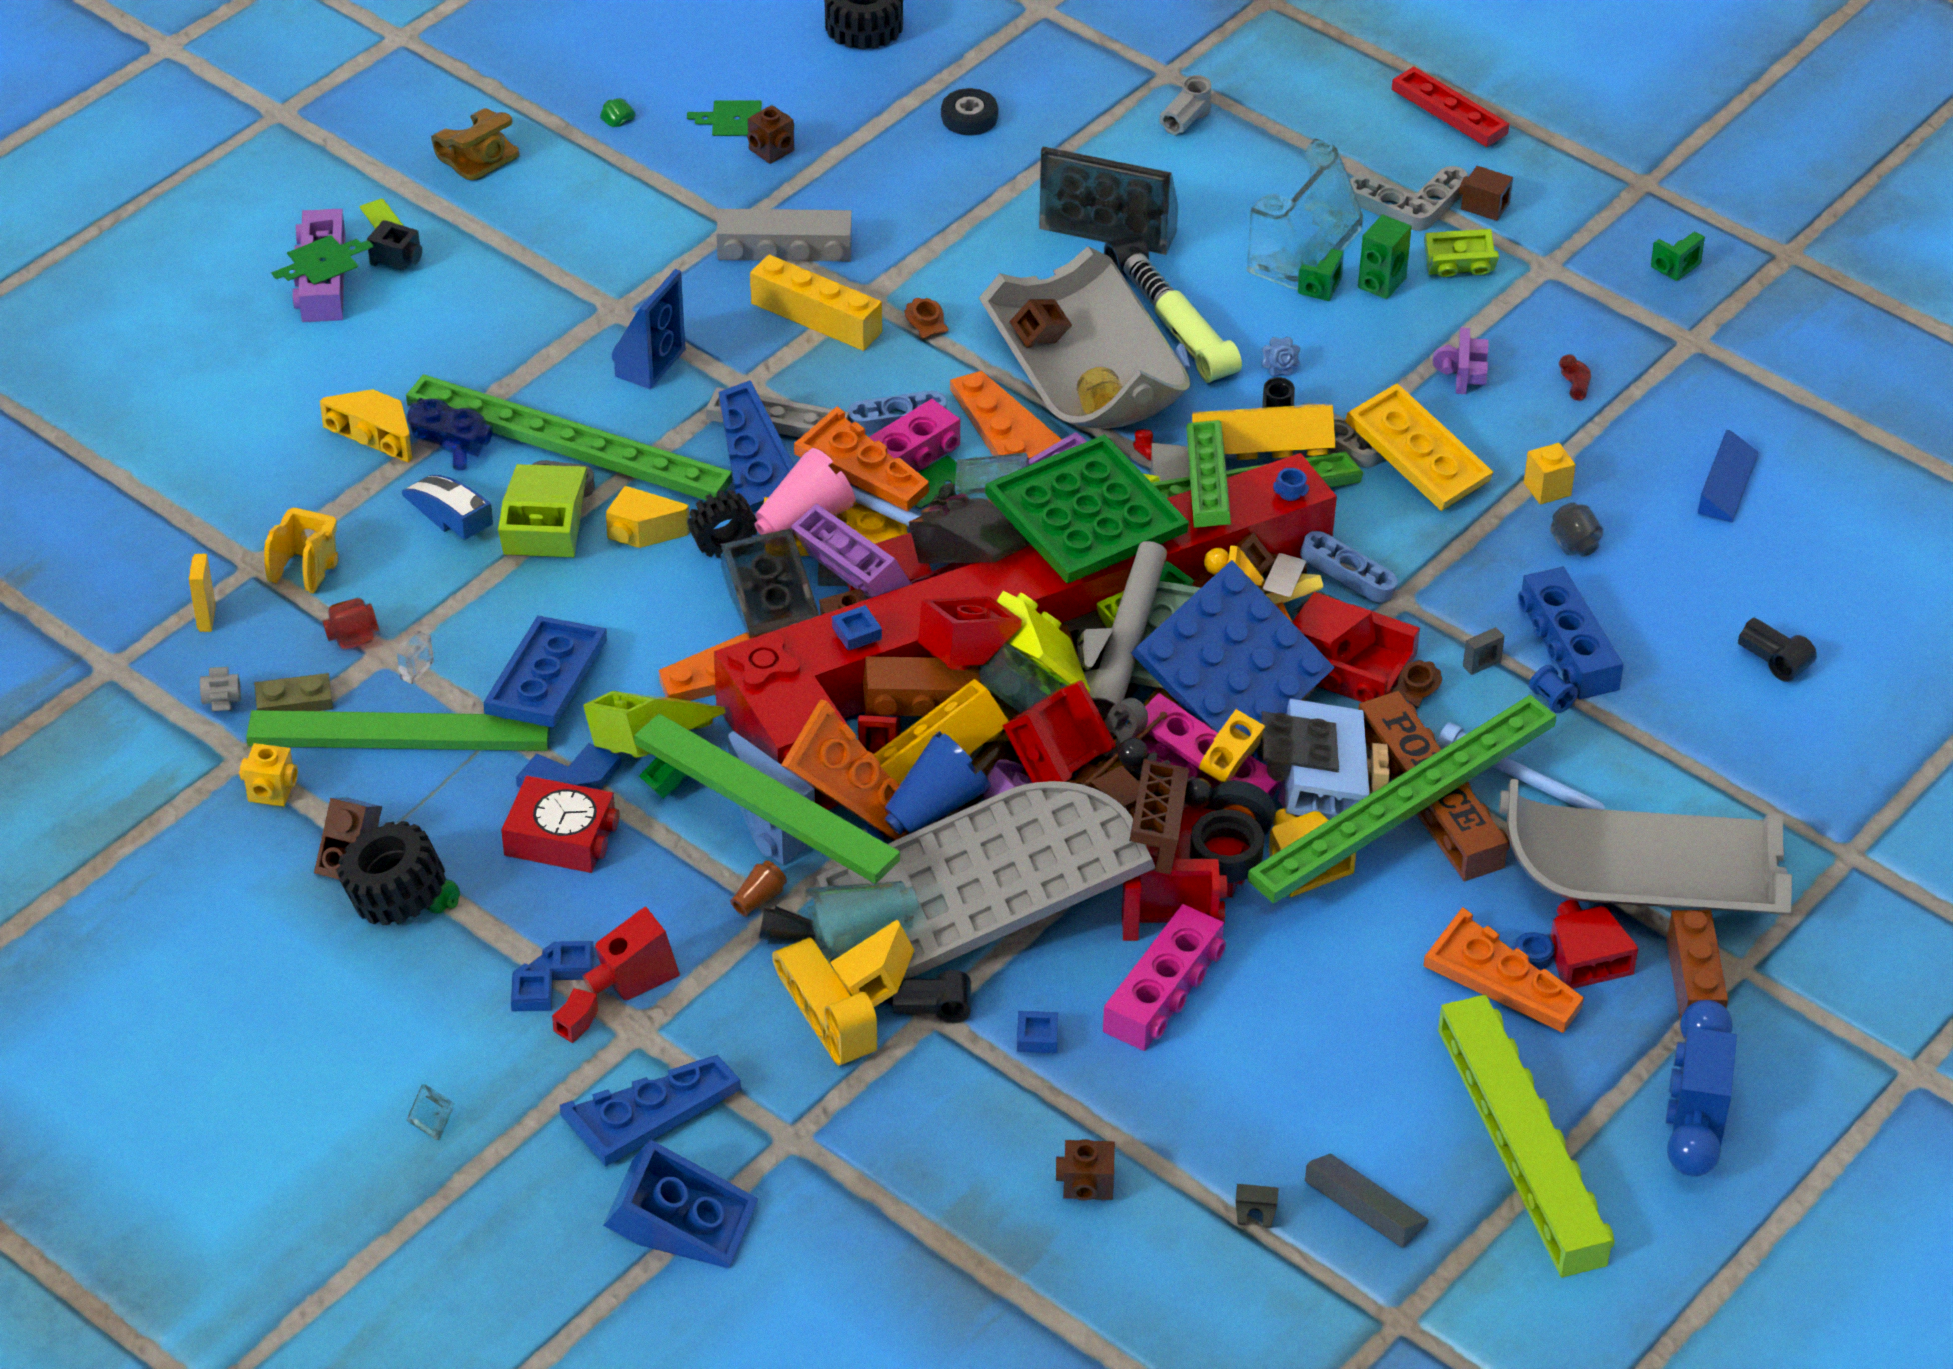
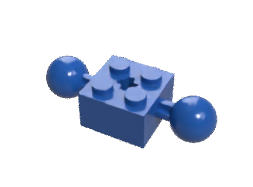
M1713 1000L1696 1001L1684 1011L1680 1021V1028L1685 1043L1677 1042L1674 1066L1680 1067V1069L1672 1068L1669 1085L1671 1097L1676 1098V1100L1669 1099L1666 1113V1123L1673 1124L1672 1135L1667 1144L1668 1158L1678 1172L1693 1177L1707 1174L1719 1161L1732 1095L1737 1034L1732 1033V1018L1727 1009L1722 1004Z

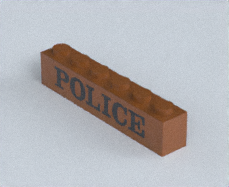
M1399 691L1359 703L1358 710H1363L1366 744L1370 750H1372V743L1387 744L1389 759L1387 768H1389V777L1392 780L1441 750L1436 743L1431 729L1425 728L1418 718L1415 707L1411 703H1407ZM1468 781L1416 814L1464 882L1505 868L1506 855L1510 848L1508 836L1503 829H1499L1491 819L1487 806L1478 801Z

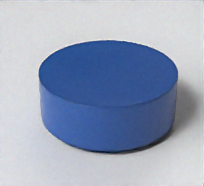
M1528 932L1517 938L1514 950L1518 948L1528 955L1529 963L1539 970L1550 966L1553 961L1554 944L1549 937L1537 932Z

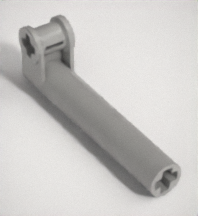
M1145 541L1140 543L1099 668L1084 672L1090 688L1089 694L1096 708L1101 713V717L1107 716L1115 704L1123 701L1136 661L1131 652L1142 641L1167 556V550L1155 542Z

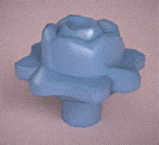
M1272 337L1270 345L1262 347L1264 355L1262 366L1267 369L1269 368L1270 375L1284 374L1290 376L1292 368H1297L1300 365L1298 359L1300 347L1296 344L1292 345L1293 340L1291 337L1282 339Z

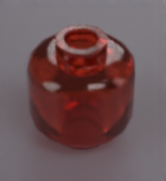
M360 597L332 604L328 610L329 619L322 620L328 641L336 640L338 646L343 650L371 643L375 637L374 632L380 631L372 603L366 604Z

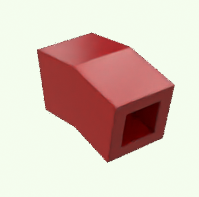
M573 988L567 1002L552 1015L554 1032L571 1043L575 1042L589 1029L598 1012L597 994Z

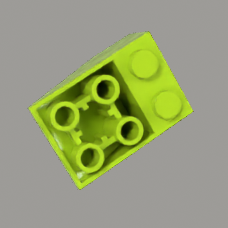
M516 464L502 501L498 526L503 555L575 557L587 467Z
M611 691L583 704L594 746L609 749L612 753L624 752L632 754L633 757L650 755L649 752L635 745L634 735L659 713L687 730L707 727L713 723L714 718L726 713L725 707L684 699Z

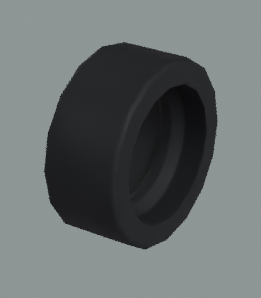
M1227 809L1211 811L1200 817L1192 827L1189 857L1190 859H1218L1219 875H1226L1227 883L1244 881L1248 878V871L1262 862L1264 833L1260 824L1245 813ZM1232 837L1243 841L1250 848L1241 854L1227 856L1210 851L1204 844L1213 838Z

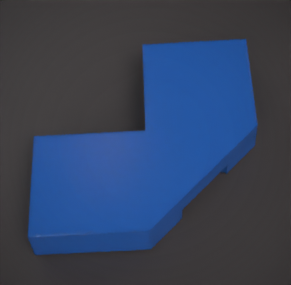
M588 743L569 766H566L536 753L516 776L517 787L521 788L527 775L599 790L603 788L621 766V756Z
M593 941L553 942L543 949L542 955L529 965L524 963L512 973V1011H552L553 980H584L582 975L593 969Z

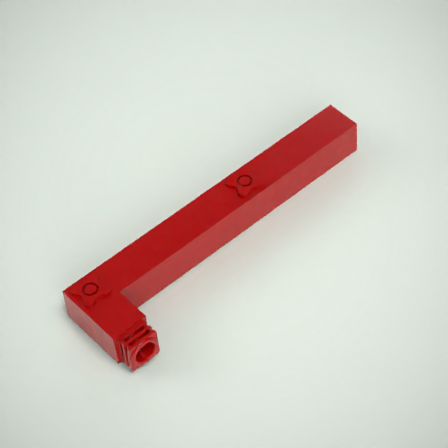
M1299 453L1227 478L1231 524L1194 528L1191 490L1168 497L1169 502L1189 521L1188 533L1160 545L1167 550L1165 561L1173 564L1193 580L1206 570L1204 558L1208 551L1214 548H1221L1228 552L1230 546H1235L1252 532H1254L1269 553L1277 555L1282 553L1302 558L1300 549L1305 536L1309 532L1321 531L1333 537L1337 496L1305 457ZM1285 468L1299 469L1307 477L1306 484L1309 486V491L1305 496H1300L1295 501L1283 499L1273 489V483L1276 482L1278 473ZM1029 544L714 651L716 705L725 707L726 713L723 716L734 732L779 764H782L820 699L827 701L835 710L834 713L844 724H847L844 718L865 711L863 677L866 657L937 658L932 656L930 651L918 643L922 600L990 596L997 601L1003 591L1015 597L1019 593H1023L1038 604L1036 611L1039 614H1042L1043 611L1047 612L1063 625L1065 621L1095 610L1098 613L1096 608L1098 602L1123 592L1136 555L1067 584L1037 550ZM866 605L882 628V639L848 651L832 628V616ZM1001 647L984 665H979V671L1017 658ZM814 788L816 804L827 810L839 805Z

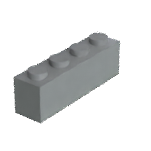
M719 209L716 233L718 260H763L770 254L784 261L851 262L852 210Z

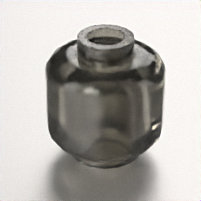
M1575 502L1568 503L1553 514L1550 532L1566 555L1580 554L1581 557H1586L1599 548L1598 542L1603 537L1604 529L1587 505H1577Z

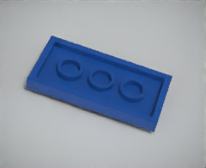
M538 615L484 700V714L555 728L606 643L607 629Z

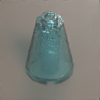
M903 881L813 887L805 891L806 898L813 896L815 905L807 908L820 950L829 949L831 956L826 959L830 965L831 961L895 920H898L902 926L914 919L913 910L919 909L913 887L906 888Z

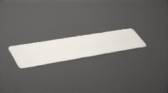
M1279 553L1262 589L1291 597L1306 560Z

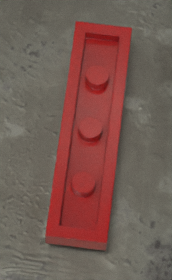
M1414 66L1392 79L1391 90L1485 147L1490 146L1509 133L1510 123Z

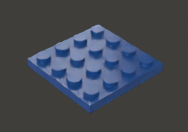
M1233 560L1224 566L1131 652L1186 712L1207 724L1217 733H1219L1237 709L1265 726L1264 735L1287 713L1290 699L1301 700L1335 668ZM1236 725L1235 728L1251 736L1247 727Z

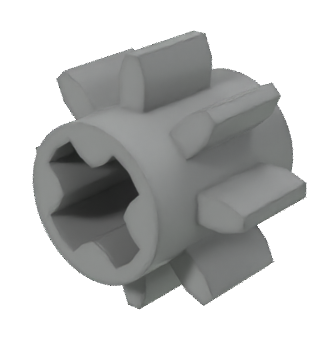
M229 667L209 668V676H200L202 704H212V712L232 710L231 702L241 701L239 674H229Z

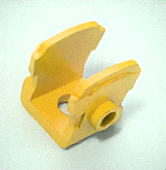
M300 508L288 509L281 523L269 530L265 540L264 564L267 581L277 584L289 559L295 554L303 556L304 587L306 591L314 594L325 579V571L327 569H334L339 561L335 542L337 531L336 518ZM311 529L315 532L307 538L304 530Z

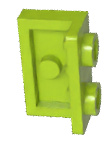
M1491 229L1425 233L1424 245L1428 275L1438 274L1441 277H1451L1457 273L1471 272L1474 275H1484L1495 270L1499 260V253L1494 251Z

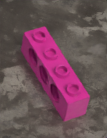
M930 399L869 436V438L874 442L877 440L882 442L887 447L888 454L893 458H901L918 472L960 446V418L934 399Z
M1158 693L1145 706L1148 713L1146 727L1156 720L1161 712H1166L1168 716L1166 719H1162L1141 739L1148 747V755L1156 752L1157 762L1163 763L1169 760L1171 765L1189 768L1188 778L1191 776L1203 778L1214 789L1222 782L1200 770L1199 766L1218 733L1183 710L1178 704ZM1248 756L1230 781H1243L1258 786L1269 794L1273 800L1282 776L1254 757Z
M1182 904L1104 1005L1103 1032L1143 1051L1147 1049L1154 1038L1160 1039L1165 1032L1168 1019L1174 1012L1179 1013L1182 1010L1193 986L1197 988L1201 985L1208 966L1212 961H1219L1226 947V941L1223 940L1224 922Z

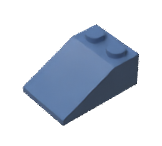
M732 731L728 734L729 754L815 803V792L812 786L782 767L781 764L736 732ZM739 805L756 846L765 856H771L782 865H785L809 847V845Z

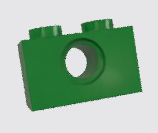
M1382 214L1363 234L1358 288L1388 299L1407 278L1411 225Z

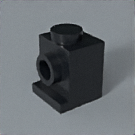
M383 220L367 238L373 245L372 248L368 249L369 262L372 266L376 267L378 263L405 270L410 263L417 264L421 259L422 246L420 245L419 231Z

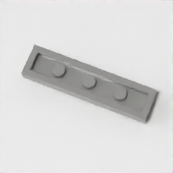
M716 387L706 408V420L723 423L718 392L725 390L724 388ZM759 395L779 434L801 438L833 410ZM844 411L845 418L849 420V412Z

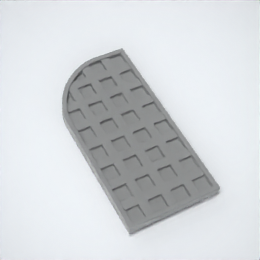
M1049 781L1024 784L1011 788L887 844L900 851V862L876 884L843 865L837 866L816 877L846 952L895 920L900 922L914 948V953L903 978L910 979L1156 867L1145 844L1129 841L1133 818L1118 801L1097 789L1085 785Z

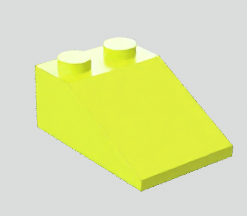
M1003 591L997 602L1021 618L1022 624L1002 647L1025 665L1065 686L1079 680L1083 681L1088 692H1090L1072 641L1059 630L1062 623L1047 612L1043 611L1042 614H1039L1036 611L1038 604L1023 593H1019L1015 597Z

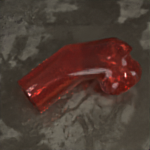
M1567 354L1560 359L1559 367L1561 368V374L1572 384L1569 392L1570 396L1574 400L1580 401L1586 398L1592 377L1591 371L1584 363L1578 361L1574 355Z

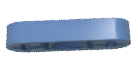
M931 390L857 401L848 407L849 421L851 423L855 421L865 428V434L876 433L930 399H934L947 409V400L942 393ZM892 410H903L906 413L892 415L889 412Z
M1312 531L1305 536L1300 549V555L1308 564L1374 602L1384 603L1392 598L1398 583L1397 577L1392 571L1324 532ZM1341 563H1348L1354 566L1357 570H1348L1341 565Z

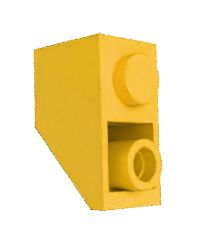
M895 920L830 963L851 996L864 992L869 997L873 1007H876L898 992L914 953V948L900 922Z

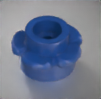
M1296 468L1281 470L1278 473L1276 482L1273 483L1274 491L1288 501H1295L1300 496H1305L1309 491V486L1306 484L1307 477L1305 473Z

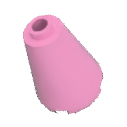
M812 448L804 453L756 512L757 522L754 525L758 533L765 540L771 538L773 541L778 542L794 535L795 533L791 526L816 503L834 516L849 510L853 506L856 497L850 483L842 471L837 474L834 473L828 466L833 461L822 451Z

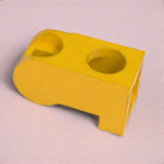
M1236 709L1214 738V742L1204 755L1199 769L1220 782L1230 781L1247 757L1251 756L1258 748L1265 726ZM1236 725L1247 727L1251 736L1235 728Z

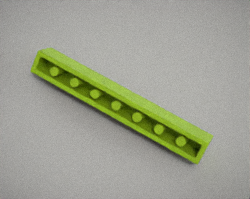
M1486 994L1442 1004L1438 1032L1560 1277L1563 1278L1608 1266L1610 1250L1615 1244L1612 1229L1608 1223H1603L1598 1214L1596 1198L1591 1191L1587 1192L1582 1182L1581 1170L1577 1161L1570 1159L1561 1130L1554 1128L1550 1120L1547 1102L1544 1098L1539 1099L1534 1089L1531 1071L1522 1066L1519 1060L1517 1044L1513 1038H1508L1504 1030L1500 1011L1497 1008L1493 1009Z

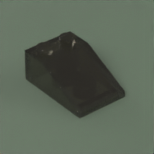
M967 494L951 496L946 499L947 504L943 506L937 505L925 508L921 511L922 516L908 522L919 563L997 562L1031 545L993 503L984 498H967Z
M791 528L721 544V569L730 597L750 639L819 616Z

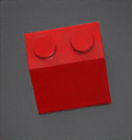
M990 596L925 599L921 603L918 643L930 651L932 656L939 658L947 664L948 668L967 670L969 665H984L1021 627L1022 619Z

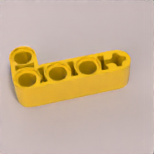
M809 937L772 953L774 967L780 980L836 1065L841 1066L877 1051V1018L872 1002L864 992L853 996L849 994L812 938Z

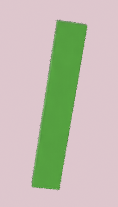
M1214 420L1186 424L1194 528L1231 524L1222 422Z

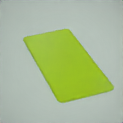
M382 198L359 206L375 229L383 220L403 225Z

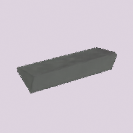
M1331 1153L1311 1160L1306 1165V1183L1402 1248L1428 1224L1429 1219Z

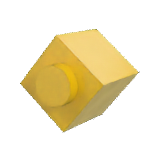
M1560 443L1530 450L1527 453L1524 484L1540 505L1569 497L1572 494L1576 464Z

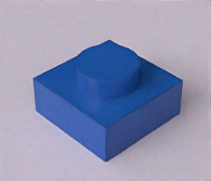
M866 605L832 616V628L848 651L882 639V628Z
M1018 1011L1017 1052L1057 1053L1058 1012Z

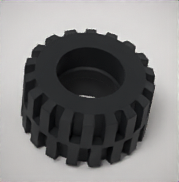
M824 0L825 29L828 31V36L835 39V42L838 44H845V47H855L864 50L865 48L875 49L881 45L886 46L890 44V41L896 40L899 34L902 33L903 0Z
M394 821L387 822L384 826L378 827L377 825L370 828L369 832L361 833L356 837L354 843H349L345 848L346 854L341 855L338 861L340 867L337 868L339 881L362 919H367L372 924L380 922L382 925H390L394 921L399 924L405 922L406 918L411 916L414 918L420 915L421 910L429 908L434 903L433 898L439 897L442 892L440 886L444 885L446 880L444 866L425 831H422L418 825L413 824L410 826L405 821H401L398 824H395Z

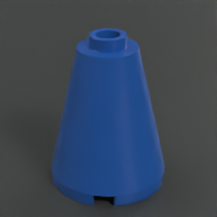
M938 731L931 738L885 806L888 815L884 820L898 835H901L904 831L909 835L929 826L984 794L991 788V783L982 770L975 775L973 772L976 769L971 763L973 760L948 735Z

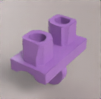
M1460 327L1459 348L1457 349L1451 345L1440 347L1434 352L1432 360L1433 366L1446 375L1456 371V394H1466L1467 384L1486 385L1489 340L1470 338V328Z

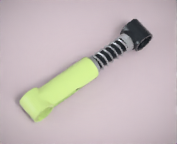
M1135 233L1104 245V254L1111 257L1119 271L1127 275L1136 284L1138 289L1154 305L1155 314L1177 340L1184 344L1185 349L1194 358L1197 370L1205 382L1210 383L1241 371L1242 360L1236 345L1231 340L1223 341L1180 291L1170 287V284L1165 281L1160 272L1156 271V268L1149 261V252L1142 236Z

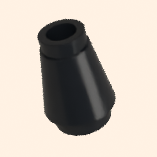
M775 906L774 909L764 908L759 939L768 940V944H794L809 937L815 941L818 921H812L809 918Z

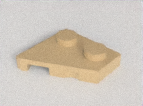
M1372 743L1371 758H1367L1369 795L1389 782L1387 744Z

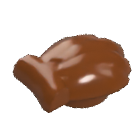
M915 298L912 303L907 304L904 310L905 317L919 331L921 339L948 332L949 329L944 324L943 310L938 302L929 298Z

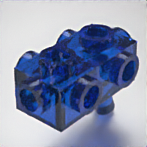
M419 397L417 403L413 402L407 415V422L410 424L415 438L441 445L444 450L453 452V469L465 470L467 468V453L479 456L483 445L487 446L493 434V426L486 424L484 417L480 413L472 409L450 407L439 399H423Z

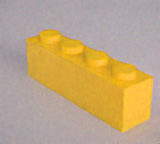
M770 254L750 272L751 304L862 351L882 333V301Z
M1333 404L1192 412V423L1214 420L1222 422L1224 454H1237V460L1258 459V452H1272V458L1293 456V450L1306 449L1308 456L1327 455L1328 448H1335Z
M973 679L873 755L880 762L879 765L900 785L931 738L938 731L948 735L971 757L972 752L982 744L991 742L1000 736L1002 729H1004L1002 725L1008 722V719L989 690L976 679Z

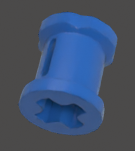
M1552 665L1541 667L1529 681V688L1536 695L1540 694L1549 702V708L1555 713L1567 710L1578 696V689L1573 684H1567L1558 676V671Z

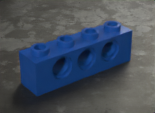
M1562 566L1524 575L1522 591L1518 593L1519 606L1522 612H1527L1530 617L1535 634L1538 637H1542L1545 642L1550 659L1553 662L1556 661L1562 671L1563 680L1567 684H1573L1578 689L1577 698L1580 700L1620 690L1624 664L1565 567Z

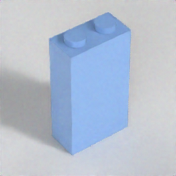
M1290 699L1282 724L1285 810L1288 814L1300 816L1317 811L1330 820L1369 795L1363 710Z

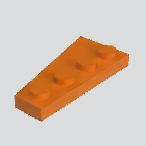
M983 371L950 379V391L1004 473L1062 440Z
M838 406L794 443L795 455L801 458L804 453L812 448L822 451L833 461L828 466L835 474L842 471L848 482L907 512L929 493V481L901 458H893L888 454L887 447L879 440L874 442L865 434V428L856 421L851 423L847 420L845 412Z
M785 615L658 670L659 681L665 697L691 701L715 695L714 651L793 625L794 622L791 615Z
M820 699L781 766L891 840L895 841L904 837L907 834L905 831L898 835L884 820L888 815L885 806L899 787V784L879 765L880 762L865 749L851 728L840 720L834 713L835 710L827 701Z
M1462 907L1425 955L1423 966L1482 995L1486 994L1487 997L1564 1033L1582 1009L1584 997L1548 970L1537 969L1528 962V955L1518 948L1515 950L1509 948L1499 940L1500 934L1488 925L1484 928L1472 920L1473 914Z

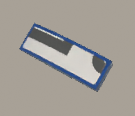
M429 475L402 490V495L442 531L446 532L452 529L463 540L493 525L491 503L470 487L452 478L442 475Z

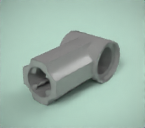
M1201 75L1189 76L1184 80L1183 91L1160 114V124L1164 126L1166 132L1175 136L1178 133H1183L1196 118H1203L1210 113L1211 81Z

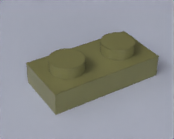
M329 673L254 682L257 710L324 711L333 709Z

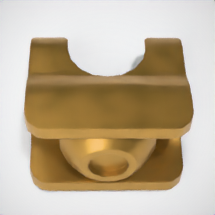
M483 108L470 116L473 123L472 127L464 130L445 128L431 136L437 158L451 166L460 176L467 180L478 179L516 159L520 154L518 147L511 144L503 133L500 132L512 125V117L507 113H495L487 108Z

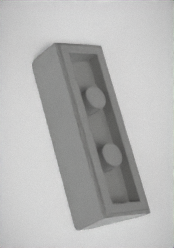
M1113 628L1085 629L1077 639L1078 659L1083 672H1087L1093 667Z

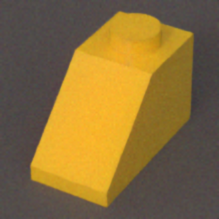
M624 486L606 511L607 538L642 548L687 536L690 533L687 523L688 518H690L689 505Z

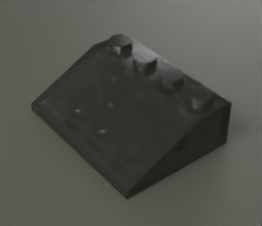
M1042 147L1039 229L1105 243L1137 233L1144 239L1149 252L1167 254L1177 232L1178 201L1172 172Z

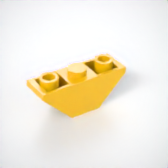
M374 389L323 397L320 400L323 428L407 463L412 460L410 434L400 400Z

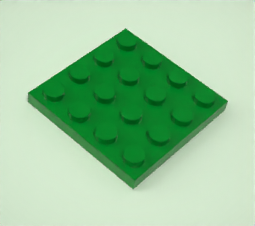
M1105 434L990 481L985 485V495L1067 584L1136 555L1138 547L1142 542L1150 541L1162 544L1188 533L1189 521Z

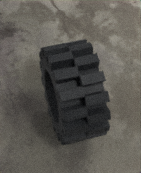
M723 490L717 491V497L713 498L711 493L706 495L707 501L705 503L699 500L696 503L698 510L691 509L689 513L691 518H688L687 523L702 553L705 552L709 557H712L715 553L717 558H723L724 552H727L728 556L735 555L734 549L738 548L741 552L745 549L744 542L750 544L753 541L751 535L757 534V529L754 525L757 519L742 494L738 493L736 495L734 491L728 490L727 495H725ZM731 520L725 526L714 529L719 523Z

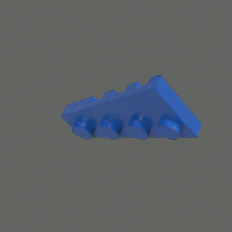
M751 380L718 393L736 495L738 493L742 494L752 511L756 512L764 504V497H769L795 465Z
M714 1055L668 1070V1076L648 1080L645 1077L632 1081V1087L615 1093H610L609 1089L592 1094L593 1100L577 1105H575L574 1101L560 1104V1115L606 1167L647 1144L650 1139L654 1140L740 1091L741 1081L718 1055Z

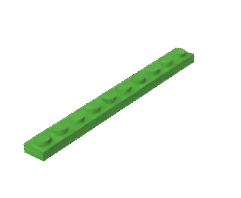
M423 374L406 394L408 406L706 501V495L711 493L713 498L717 497V491L723 490L725 493L732 483V471Z
M1528 695L1248 871V882L1273 904L1553 728L1557 715L1533 696Z

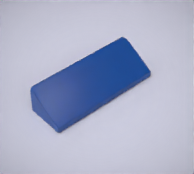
M1726 429L1700 496L1698 514L1732 522L1757 459L1758 451L1730 430Z

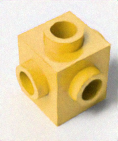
M253 744L248 758L242 759L239 771L240 779L245 782L248 802L285 807L291 789L295 786L298 777V767L296 764H293L291 748Z

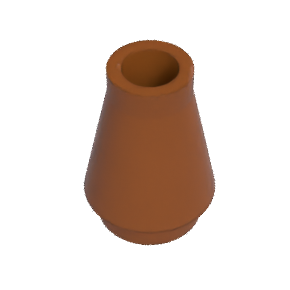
M765 860L762 864H755L736 895L730 900L731 905L742 916H748L753 910L783 892V886L787 883L786 876L771 861Z

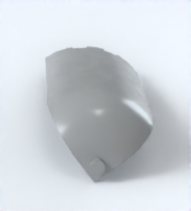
M1089 246L1068 264L1053 270L1054 276L1047 279L1039 280L1037 276L1019 278L999 273L979 297L1048 409L1063 421L1078 426L1100 429L1127 426L1145 420L1164 410L1190 387V379L1184 366L1111 257ZM1029 299H1055L1072 326L1056 343H1035L1031 348H1027L1009 321Z
M1510 779L1507 791L1501 790L1499 813L1507 814L1508 835L1516 859L1535 883L1552 894L1570 900L1780 915H1789L1791 913L1792 874L1787 873L1786 867H1778L1779 861L1784 859L1783 814L1767 813L1763 820L1555 806L1532 801L1518 795V779Z

